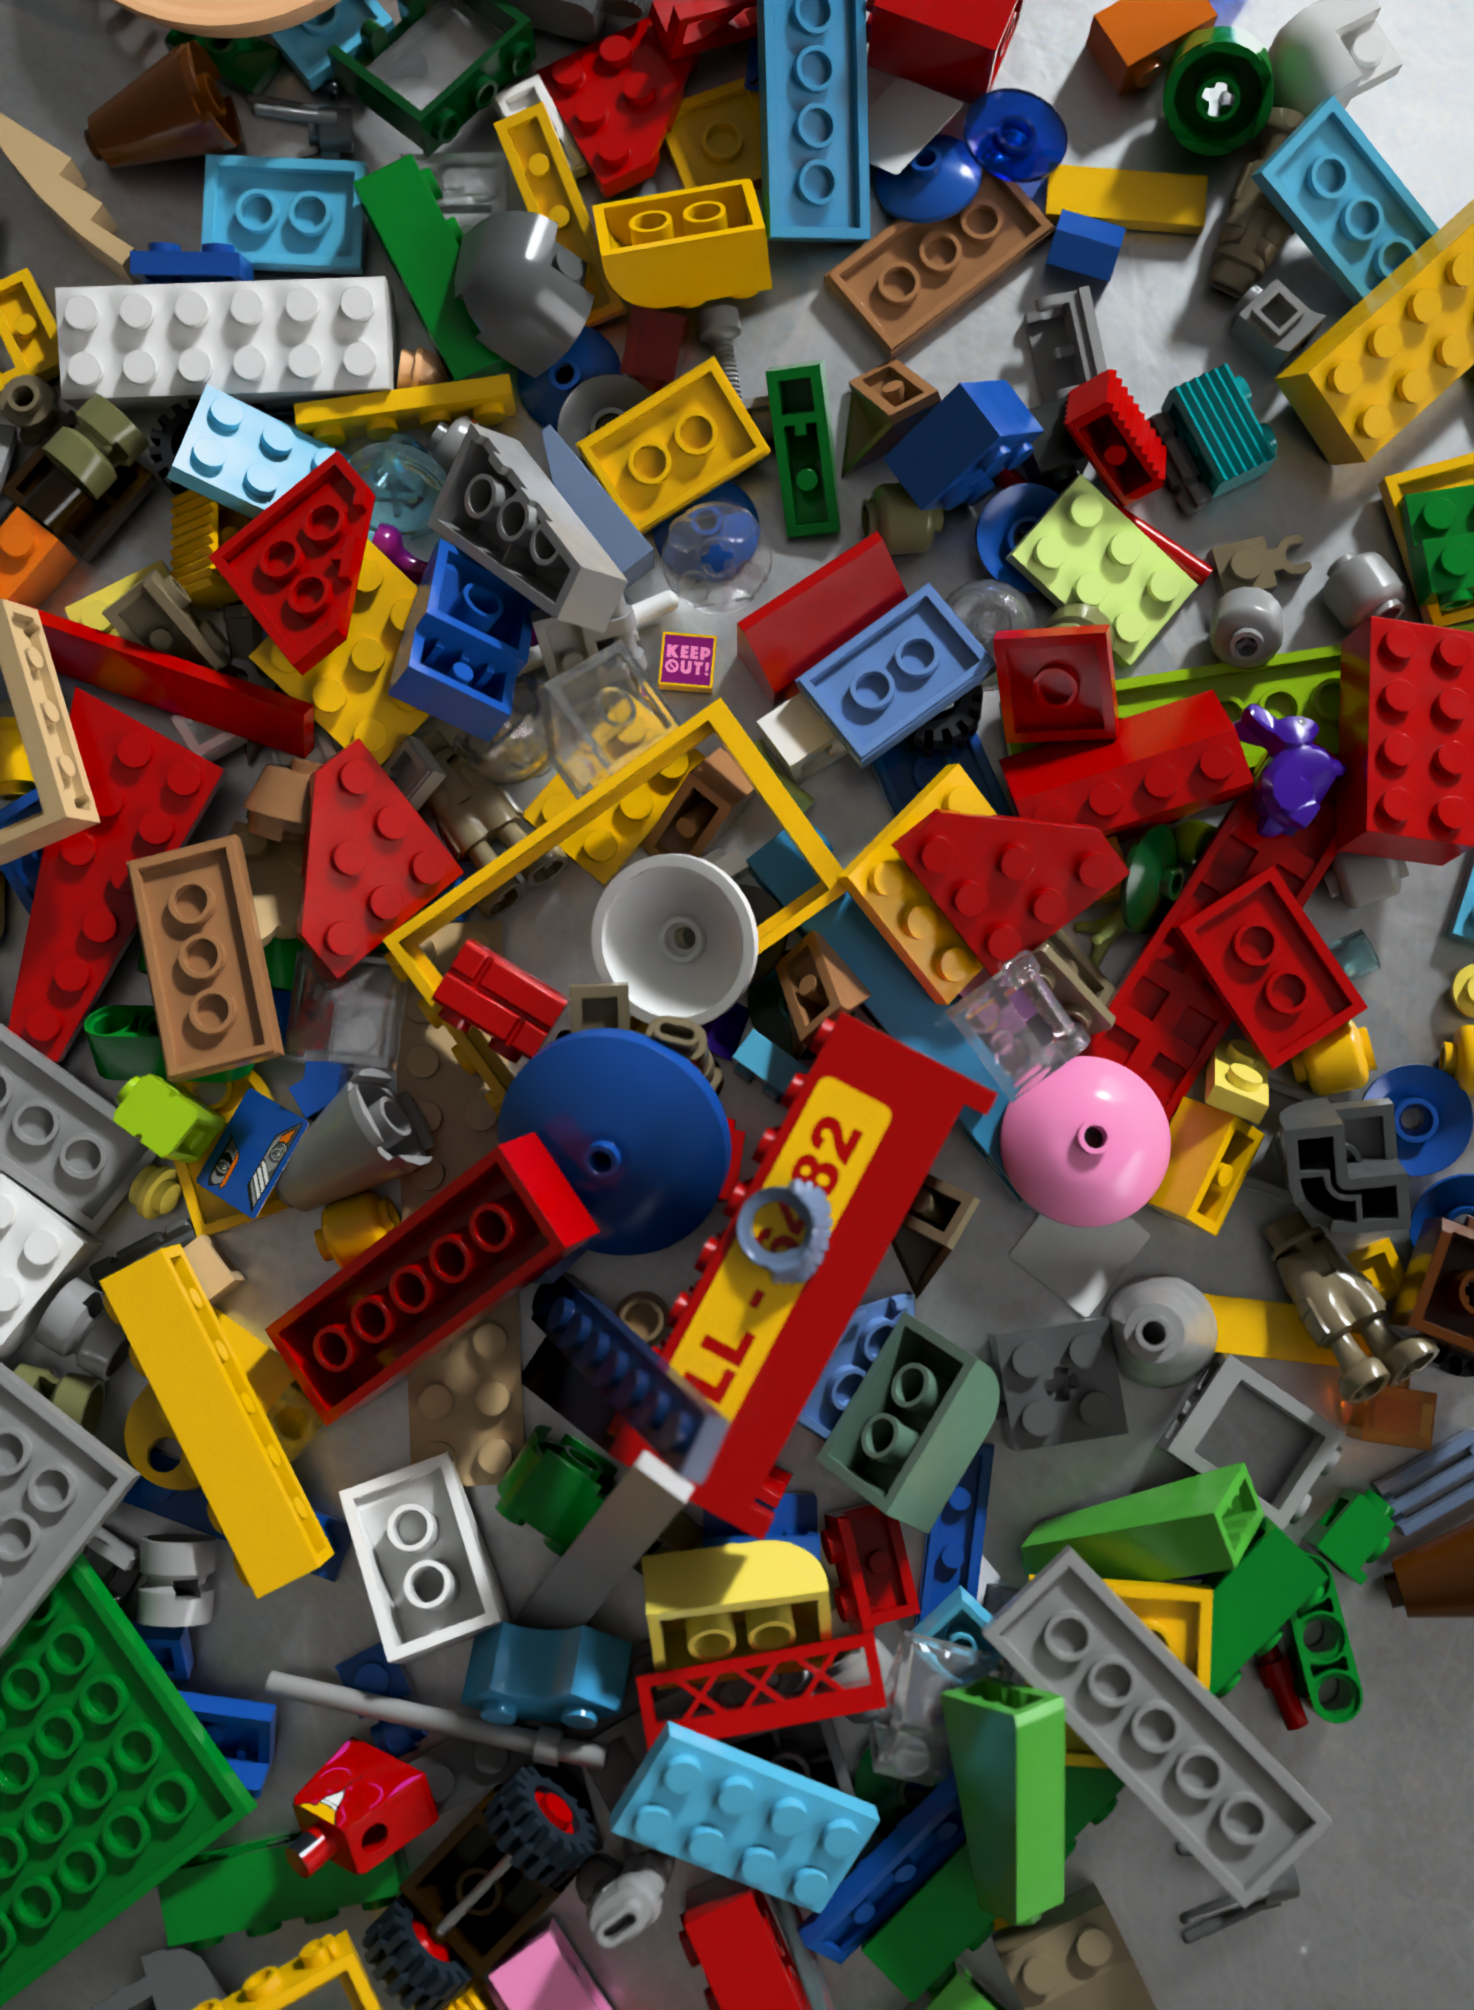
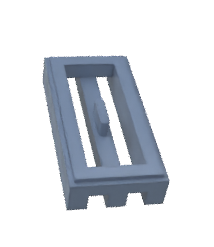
M1465 1429L1371 1483L1376 1494L1396 1511L1391 1520L1396 1524L1395 1527L1400 1535L1406 1537L1474 1498V1478L1406 1517L1402 1513V1511L1474 1471V1430ZM1461 1450H1467L1469 1457L1396 1499L1392 1496L1390 1491Z

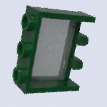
M397 0L401 21L391 31L387 33L386 29L372 18L367 19L362 24L360 37L365 54L359 60H354L335 44L327 50L337 88L348 91L419 146L427 158L430 157L441 145L452 141L460 128L479 110L487 108L493 102L496 95L516 76L524 74L537 57L531 19L506 0Z

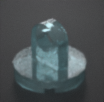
M398 432L392 434L385 442L369 444L352 455L348 463L376 496L369 527L370 532L375 534L380 523L396 526L402 536L411 535L410 540L423 539L435 532L426 524L447 475L445 470L429 455L425 447L416 438L409 434Z

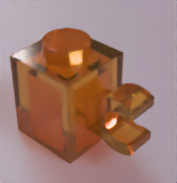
M1369 1348V1357H1374ZM1409 1378L1395 1387H1391L1387 1383L1378 1395L1361 1403L1349 1404L1343 1397L1341 1422L1347 1426L1346 1436L1361 1441L1431 1451L1437 1393L1409 1389Z

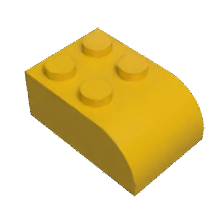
M751 178L592 205L604 274L613 290L631 304L651 309L673 306L693 308L707 300L724 297L745 299L756 295L759 291L773 289L766 228Z

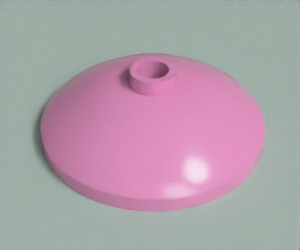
M1075 1056L1049 1063L1032 1073L1021 1083L1005 1108L1000 1126L999 1145L1002 1163L1010 1183L1019 1196L1032 1209L1046 1218L1064 1225L1098 1227L1129 1217L1152 1198L1161 1185L1168 1168L1171 1136L1168 1120L1159 1099L1148 1084L1137 1074L1119 1063L1108 1059ZM1087 1128H1096L1101 1133L1102 1144L1099 1148H1092L1085 1142L1084 1134Z

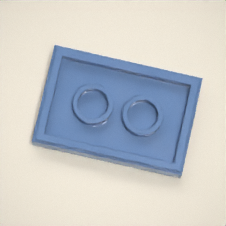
M928 582L798 677L795 683L798 690L859 766L864 769L996 672V663Z

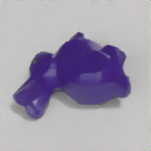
M1252 703L1243 709L1241 719L1233 722V725L1241 742L1263 747L1269 755L1254 777L1252 785V806L1259 817L1256 823L1257 834L1263 838L1275 837L1280 833L1293 836L1298 828L1304 830L1308 827L1321 808L1319 803L1330 789L1334 780L1342 777L1348 767L1339 760L1333 759L1324 748L1313 744L1319 732V727L1313 720L1303 716H1287L1277 719L1259 705Z

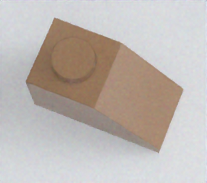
M719 747L688 773L641 846L642 849L651 856L675 853L702 858L708 854L736 821L756 792L726 751Z

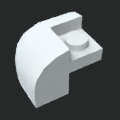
M1318 0L1301 9L1280 28L1268 50L1273 73V107L1293 109L1302 113L1304 119H1306L1323 100L1334 95L1344 109H1346L1352 98L1396 76L1403 62L1376 20L1382 9L1381 4L1377 0Z

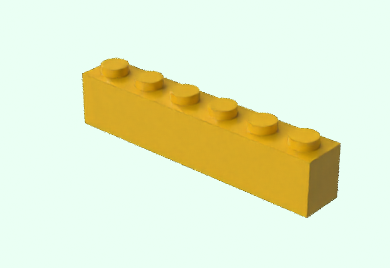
M181 1244L159 1249L100 1280L99 1282L105 1292L103 1295L105 1310L113 1322L122 1326L131 1344L129 1347L130 1360L136 1371L141 1376L147 1377L157 1397L155 1399L157 1415L168 1429H173L183 1449L181 1451V1461L186 1473L193 1481H199L208 1500V1517L216 1531L220 1534H225L235 1554L233 1556V1565L240 1581L246 1587L251 1586L256 1598L259 1599L323 1565L335 1553Z

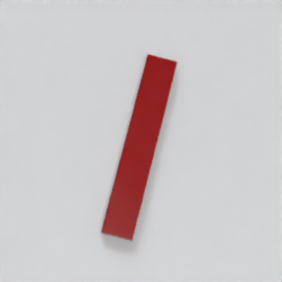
M37 609L57 673L306 759L314 750V704Z

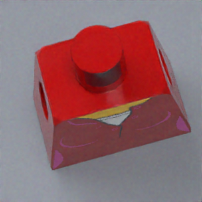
M351 1736L294 1797L292 1807L302 1835L285 1849V1856L294 1871L306 1879L328 1860L354 1875L365 1874L439 1820L426 1774Z

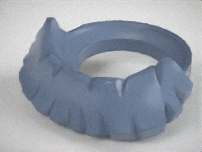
M795 1179L790 1181L786 1187L774 1186L764 1188L753 1194L740 1210L737 1221V1236L740 1246L752 1262L767 1269L774 1284L781 1282L782 1285L787 1283L794 1285L796 1282L803 1283L807 1281L817 1271L816 1266L822 1264L825 1257L824 1252L828 1250L829 1242L827 1238L831 1235L829 1228L833 1223L832 1218L829 1217L831 1206L829 1201H826L827 1196L819 1186L814 1188L813 1183L810 1181L804 1183L801 1179ZM773 1201L783 1202L792 1207L797 1215L805 1221L806 1233L799 1248H792L783 1253H773L759 1245L753 1233V1220L762 1206Z

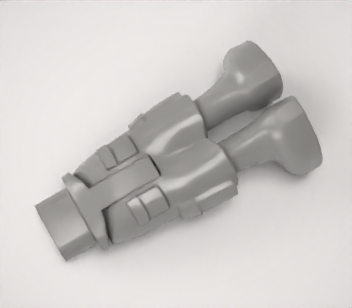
M623 1839V1850L626 1859L623 1866L613 1857L603 1853L590 1855L580 1865V1872L576 1875V1889L580 1900L587 1906L586 1915L590 1929L599 1945L605 1948L623 1946L642 1932L649 1923L652 1924L656 1921L661 1913L663 1901L661 1897L672 1876L676 1857L653 1848L642 1851L637 1855H632Z

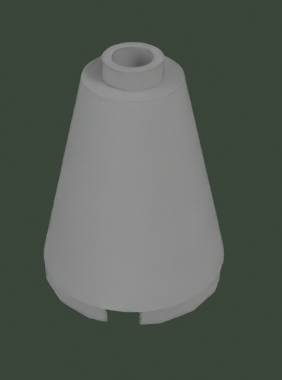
M371 1067L362 1069L354 1074L303 1134L274 1185L280 1200L291 1208L308 1212L418 1171L430 1163L433 1156H426V1151L434 1146L433 1135L426 1117L413 1097L407 1091L398 1096L386 1084L394 1078L386 1072Z
M1152 1274L1130 1281L1113 1296L1104 1317L1109 1318L1118 1370L1132 1381L1147 1387L1172 1388L1191 1381L1206 1368L1216 1348L1218 1330L1212 1307L1196 1287L1175 1276ZM1157 1321L1164 1326L1166 1337L1161 1344L1152 1345V1343L1144 1338L1143 1328H1145L1148 1322Z

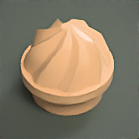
M417 345L416 351L401 349L397 389L447 382L448 373L440 357L424 349V346Z

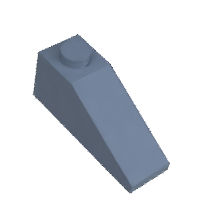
M549 424L541 432L552 484L628 580L625 587L626 590L655 567L654 548Z

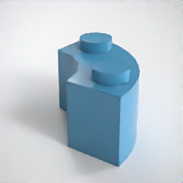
M502 1621L474 1637L461 1704L481 1710L480 1716L484 1720L495 1724H513L516 1718L533 1721L563 1722L565 1725L577 1729H592L596 1727L598 1719L622 1713L632 1644L585 1625L562 1630H542L526 1628Z

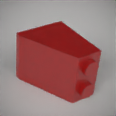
M867 0L866 11L870 12L866 22V43H869L867 66L895 77L905 78L964 103L984 109L1020 21L1025 0Z

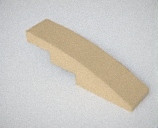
M0 113V147L23 183L54 221L102 265L128 284L141 285L142 281L130 273V251H136L135 248L114 235L118 228L104 204L83 191L87 183L72 158Z

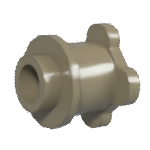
M35 375L14 377L6 383L0 394V407L3 415L10 423L20 427L19 437L29 447H38L43 442V439L50 434L67 414L61 411L57 403L58 393L56 390L48 385L45 380Z

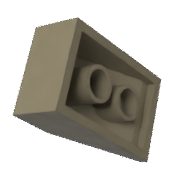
M1094 1882L1064 1897L1063 1903L1042 1912V1916L1038 1921L1023 1926L1010 1925L991 1935L998 1956L1024 2010H1157L1124 1939Z

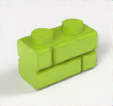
M148 1074L141 1078L135 1076L129 1080L118 1093L115 1099L118 1107L113 1112V1121L132 1136L141 1138L140 1142L160 1158L190 1164L200 1160L225 1128L226 1119L209 1105L199 1102L200 1098L180 1083H172L165 1078L157 1077L153 1074Z

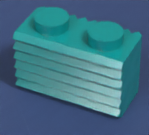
M1222 364L1218 368H1213L1208 373L1194 377L1189 382L1175 386L1168 392L1161 406V412L1169 413L1178 429L1174 435L1176 438L1182 437L1201 473L1197 478L1198 481L1202 482L1205 480L1213 499L1266 474L1277 459L1275 452H1277L1278 446L1273 430L1265 422L1259 424L1250 407L1252 405V394L1247 382L1241 376L1234 377L1228 364Z

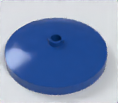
M596 1028L574 1032L556 1039L537 1052L518 1072L504 1096L500 1109L498 1145L535 1132L599 1228L600 1232L580 1246L587 1250L609 1255L631 1256L656 1252L678 1243L703 1223L716 1204L728 1178L732 1151L728 1120L716 1092L698 1068L686 1057L663 1042L641 1033L616 1028Z

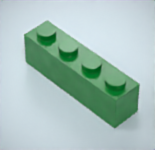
M411 153L354 181L353 185L357 200L438 357L443 361L451 382L495 376L513 367V364L489 350L475 338L480 329L469 315L464 300L455 298L454 279L464 234L454 216L446 220L436 201L442 199L443 195L430 168L426 167L420 170Z
M301 1830L199 1852L157 1885L168 1948L188 1943L189 1950H202L224 1941V1935L243 1930H246L247 1937H259L277 1931L282 1927L283 1921L304 1917L305 1924L320 1923L336 1917L340 1913L339 1908L361 1904L364 1911L387 1907L397 1898L396 1895L402 1894L398 1887L410 1876L404 1846L365 1874L354 1875L328 1860L307 1879L294 1871L285 1856V1849L302 1835Z

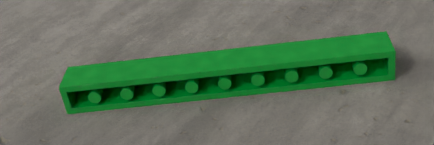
M1267 1515L1262 1519L1235 1569L1212 1572L1199 1584L1210 1585L1213 1590L1210 1692L1218 1699L1227 1695L1236 1686L1242 1676L1239 1669L1255 1653L1258 1656H1263L1278 1643L1283 1635V1630L1280 1627L1296 1611L1299 1614H1303L1320 1600L1325 1590L1321 1585L1329 1578ZM1065 1766L1064 1861L1076 1847L1077 1840L1075 1837L1090 1822L1094 1825L1103 1822L1118 1803L1116 1795L1126 1784L1110 1768ZM967 1839L862 1943L861 1951L912 2003L925 1990L932 1994L940 1989L953 1972L954 1965L952 1963L966 1948L973 1952L981 1947L995 1928L993 1921L997 1916L979 1909Z

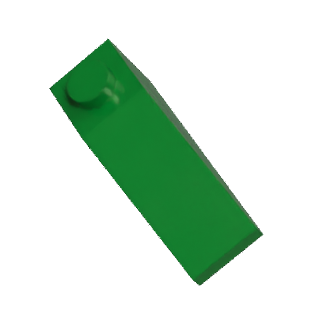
M825 360L771 367L765 374L787 538L841 531Z

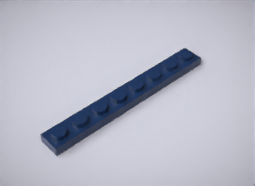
M565 1272L553 1284H540L532 1302V1321L678 1477L703 1485L731 1422L574 1275Z

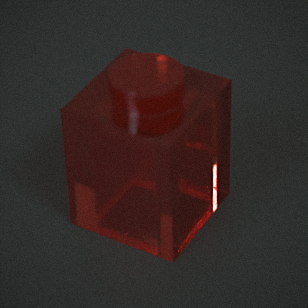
M632 305L620 372L633 376L634 380L640 382L649 391L658 392L664 388L665 383L670 384L680 378L691 320L686 316Z

